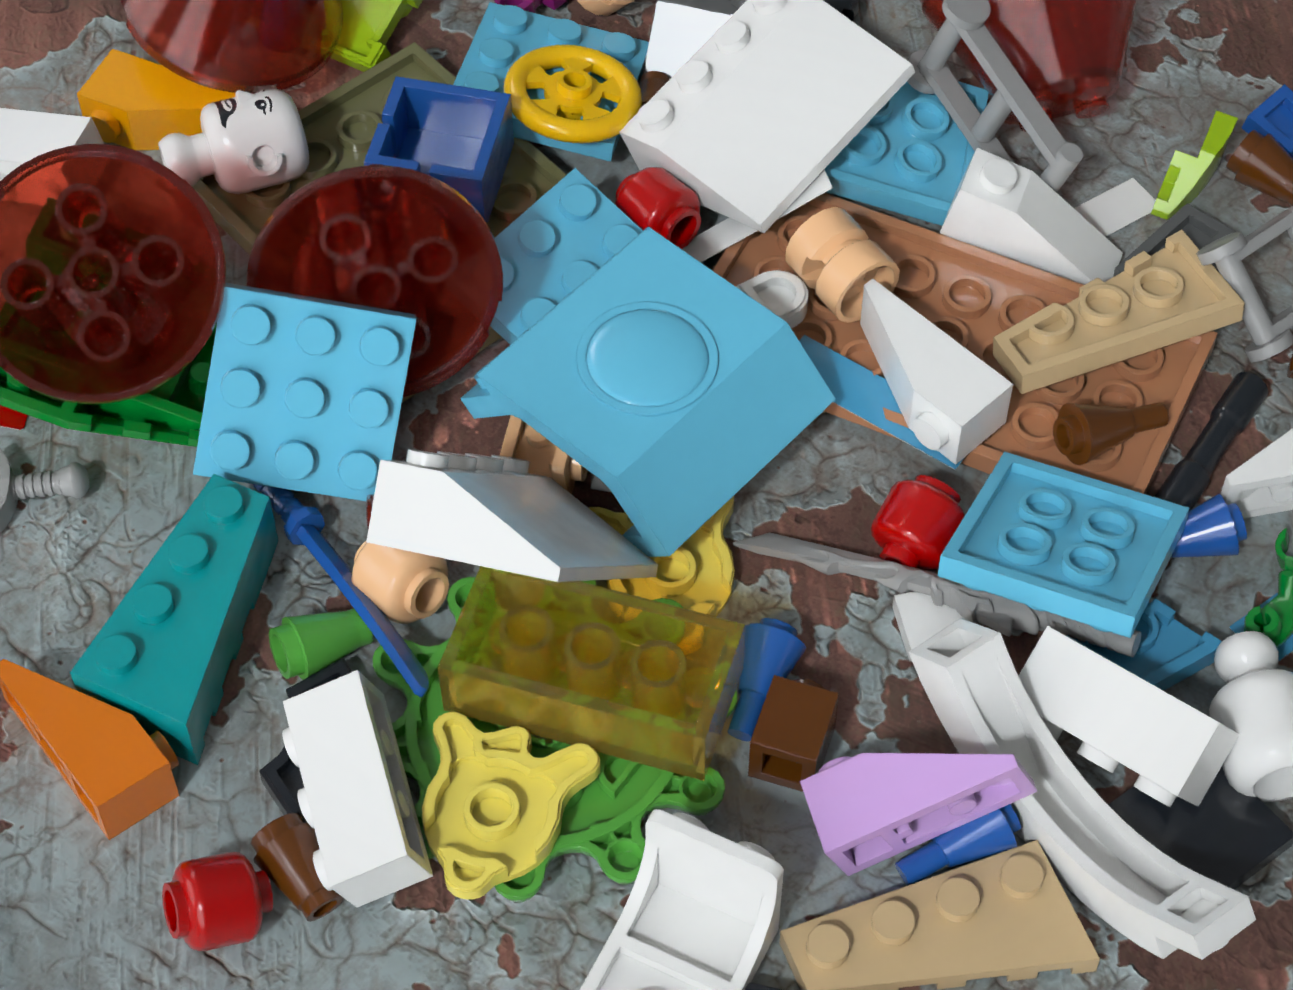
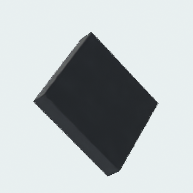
M1223 766L1220 768L1199 807L1178 796L1171 807L1134 786L1108 804L1130 827L1161 852L1181 865L1234 890L1293 844V831L1258 797L1246 796L1237 792L1229 784Z

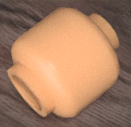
M366 541L356 552L351 581L373 601L390 621L409 624L431 616L444 603L449 589L446 559L367 543Z

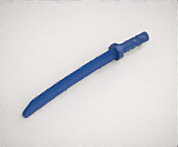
M252 484L258 492L270 497L273 510L278 515H281V519L285 522L283 528L290 542L294 545H305L365 622L413 693L423 697L429 688L426 671L387 616L352 583V570L321 533L325 526L322 514L316 507L303 506L297 498H294V494L289 489Z

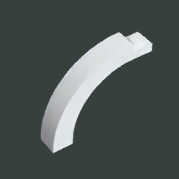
M960 618L908 652L921 684L959 754H1014L1033 779L1038 792L1010 804L1021 824V829L1016 834L1026 844L1038 840L1059 881L1110 926L1161 959L1166 958L1179 948L1203 960L1212 952L1223 948L1231 938L1256 920L1247 895L1209 879L1181 865L1161 852L1130 827L1096 793L1068 759L1038 714L1014 668L1000 632Z

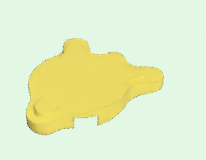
M734 496L673 554L666 557H650L658 564L656 577L607 580V588L612 602L622 615L630 616L655 599H672L685 609L688 618L686 631L673 647L686 649L695 647L703 642L706 637L707 627L725 608L732 595L735 569L732 552L724 539L723 532L733 513ZM589 507L591 511L621 535L634 525L626 512L617 513L601 507Z
M447 712L438 716L433 723V736L440 753V765L436 775L427 787L422 805V820L429 848L444 869L447 889L458 898L467 900L477 899L484 896L495 885L524 876L538 867L552 852L560 835L563 812L569 800L578 791L593 782L600 774V757L597 751L587 744L576 743L544 758H537L530 754L532 749L531 734L524 727L513 726L495 732L484 733L477 729L465 715L458 712Z

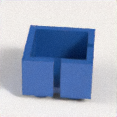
M396 76L382 112L383 124L378 123L364 160L370 211L418 219L423 218L425 211H432L433 221L486 230L514 145L511 94Z

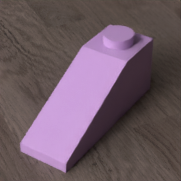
M860 753L854 757L846 756L833 759L824 764L817 774L800 781L824 853L847 876L1038 792L1033 779L1014 754Z

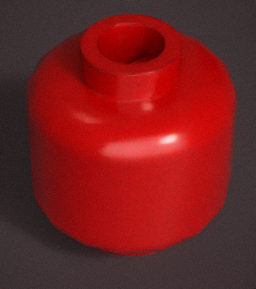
M661 167L645 168L626 177L616 191V201L614 204L643 231L650 227L680 249L685 248L697 235L701 225V206L698 195Z
M917 475L915 480L907 479L896 482L873 520L870 529L875 542L883 549L880 553V558L923 570L939 569L940 556L965 516L963 509L959 505L961 501L960 495L944 482L927 475Z
M226 852L181 862L174 872L172 882H167L163 885V909L170 934L174 939L183 938L187 945L196 951H208L253 940L261 929L263 913L271 912L273 908V893L267 873L264 870L255 871L250 861L240 852Z

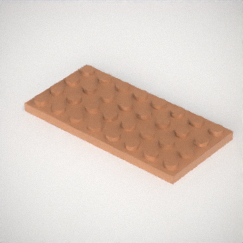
M823 193L777 219L765 233L756 231L726 248L712 270L734 286L764 272L773 270L786 271L798 276L785 260L786 248L791 237L812 215L827 208L838 207L845 209L865 230L868 240L876 242L897 264L900 270L899 280L892 293L1011 383L1013 382L993 356L994 337L1052 303L1066 305L1079 297V288L1084 286L827 193ZM806 285L808 289L806 316L800 324L791 328L797 339L800 340L806 335L872 371L874 376L879 375L885 378L862 330L860 320L850 323L839 321L819 299L816 289L809 288ZM1210 331L1021 394L1013 383L1006 423L971 451L961 464L991 474L1005 451L1147 494L1212 353L1218 333ZM833 402L824 410V412L896 438ZM1161 402L1167 408L1169 421L1165 427L1135 433L1133 437L1083 465L1073 464L1066 455H1063L1058 450L1054 441L1053 425L1058 417L1059 410L1066 403L1120 406L1131 409ZM882 407L885 419L908 428L902 414Z

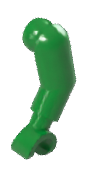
M1287 528L1279 533L1275 541L1277 560L1280 568L1283 569L1278 575V595L1263 608L1257 606L1250 610L1247 616H1245L1244 632H1261L1268 636L1277 648L1282 646L1293 635V556L1286 555L1289 546Z

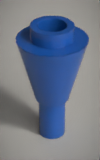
M1217 494L1190 510L1185 529L1171 557L1238 555L1239 541L1247 539L1245 522L1238 505L1235 502L1227 505L1224 498Z
M763 618L759 623H750L743 628L738 687L740 697L727 730L728 734L736 739L751 741L773 676L787 678L806 651L805 644L797 637V630L786 622L773 618Z
M1010 804L933 838L930 843L896 862V869L908 886L923 880L946 865L953 867L1017 847L1013 833L1021 829L1020 821Z

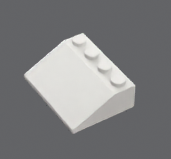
M747 0L678 69L676 74L639 109L638 113L619 133L640 171L648 167H661L694 190L698 195L700 205L765 233L915 73V70L909 61L823 0Z
M408 449L406 461L380 460L367 543L555 582L656 577L658 567L656 562L551 477L528 473L530 461L499 455H491L490 457L471 453L462 455L443 451L433 453Z

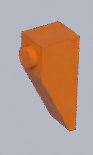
M6 659L0 661V688L6 702L108 840H111L179 796L172 769L179 766V761L173 749L159 731L148 735L132 714Z

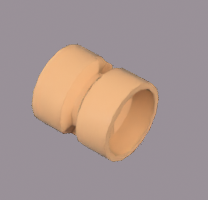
M827 208L812 215L797 229L786 248L785 260L790 268L809 288L816 289L819 299L842 322L850 323L861 320L864 285L872 278L890 292L894 291L899 280L900 270L897 264L876 242L868 240L865 230L842 208Z

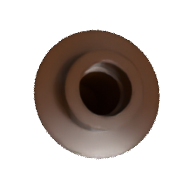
M1161 402L1131 409L1120 406L1066 403L1059 410L1058 417L1054 422L1053 437L1056 447L1063 455H1066L1073 464L1083 465L1133 437L1135 433L1165 427L1168 424L1169 415L1166 406Z

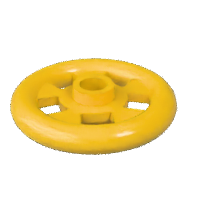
M564 44L545 46L532 50L512 64L504 80V93L511 94L512 113L532 131L562 142L594 143L613 138L620 134L619 132L638 113L642 106L641 89L631 71L614 57L584 46ZM564 68L563 71L548 75L545 70ZM588 73H594L604 78L606 81L603 83H599L594 77H592ZM527 89H544L545 99H530ZM602 98L618 103L612 112L598 107Z

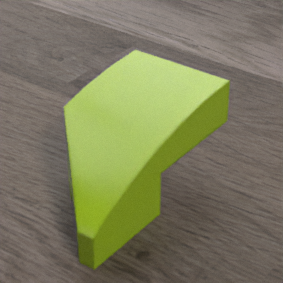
M1216 110L1198 157L1175 150L1151 211L1152 215L1168 220L1184 205L1190 204L1201 193L1218 168L1237 123V117Z

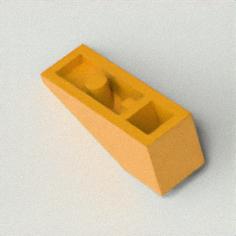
M112 48L78 91L77 97L82 116L92 117L103 142H113L139 151L159 150L158 142L171 133H182L187 136L202 133L200 116L203 107L209 103L233 98L237 90Z

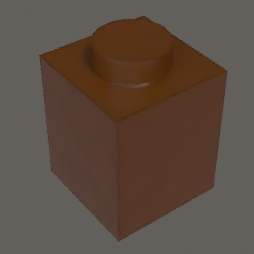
M774 675L750 741L748 776L803 792L800 781L817 774L823 766L836 727L839 693L826 690L823 686L811 680H790Z

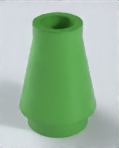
M354 608L347 611L284 617L280 626L269 630L271 652L278 670L285 679L299 676L304 680L356 649L371 644L373 641L372 632Z

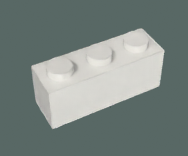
M1049 626L1046 627L1019 674V678L1029 698L1055 740H1058L1062 731L1065 730L1083 741L1077 753L1111 773L1115 771L1119 762L1140 774L1134 787L1171 807L1177 796L1199 807L1240 735Z
M356 670L283 701L289 727L282 732L283 741L290 759L300 768L304 788L298 790V802L307 823L315 829L319 850L313 852V862L322 885L328 891L334 890L355 907H360L433 877L384 694L362 673Z

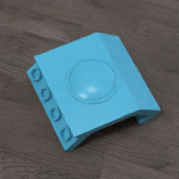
M647 227L617 254L608 259L602 267L566 295L560 303L533 326L524 331L518 339L497 357L482 367L474 376L477 384L460 398L474 419L512 415L521 419L599 478L610 489L634 524L622 536L648 557H666L673 554L836 400L785 320L650 227Z

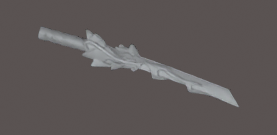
M766 533L733 542V546L761 555L800 562L826 575L847 573L878 581L884 586L900 593L912 590L930 595L934 605L942 607L945 604L955 609L965 620L986 625L1008 637L1011 636L1012 628L1036 635L1038 631H1045L1046 627L1049 626L1065 636L1069 635L1071 638L1083 642L1088 641L1089 644L1102 648L1107 647L1108 650L1130 657L1135 656L1141 641V632L1134 630L1131 638L1112 632L1099 631L1090 625L1047 611H1037L1025 604L985 591L972 590L963 584L938 577V574L893 561H886L774 533Z

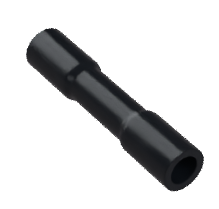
M1240 372L1235 375L1211 411L1210 420L1184 459L1174 466L1154 497L1189 507V511L1193 509L1207 488L1210 476L1236 436L1245 430L1266 398L1268 388L1260 377L1249 372Z

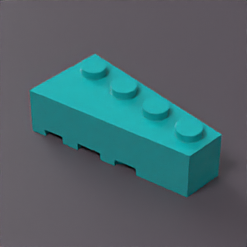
M213 474L70 671L77 691L132 714L148 735L159 731L167 740L176 756L196 765L199 764L205 747L204 735L211 716H216L224 694L222 685L231 660H236L244 639L242 630L249 610L255 608L279 542L270 497Z

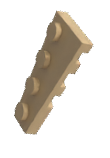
M1181 229L1166 238L1165 248L1151 256L1143 251L1127 260L1124 271L1106 282L1096 278L1080 287L1079 297L1064 306L1052 303L996 335L993 339V356L1019 392L1024 394L1242 321L1245 302L1212 264L1201 265L1196 255L1199 251L1198 247Z
M1038 840L781 930L779 942L800 990H899L903 987L936 984L937 989L963 987L966 985L967 980L1006 976L1007 981L1037 978L1038 972L1069 968L1071 974L1095 972L1100 961L1092 942Z

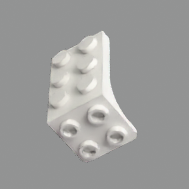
M659 809L653 810L645 824L646 838L643 858L630 896L619 920L580 990H745L746 986L752 982L779 929L783 867L761 846L747 841L735 843L709 831L705 824L691 815L680 812L670 814Z

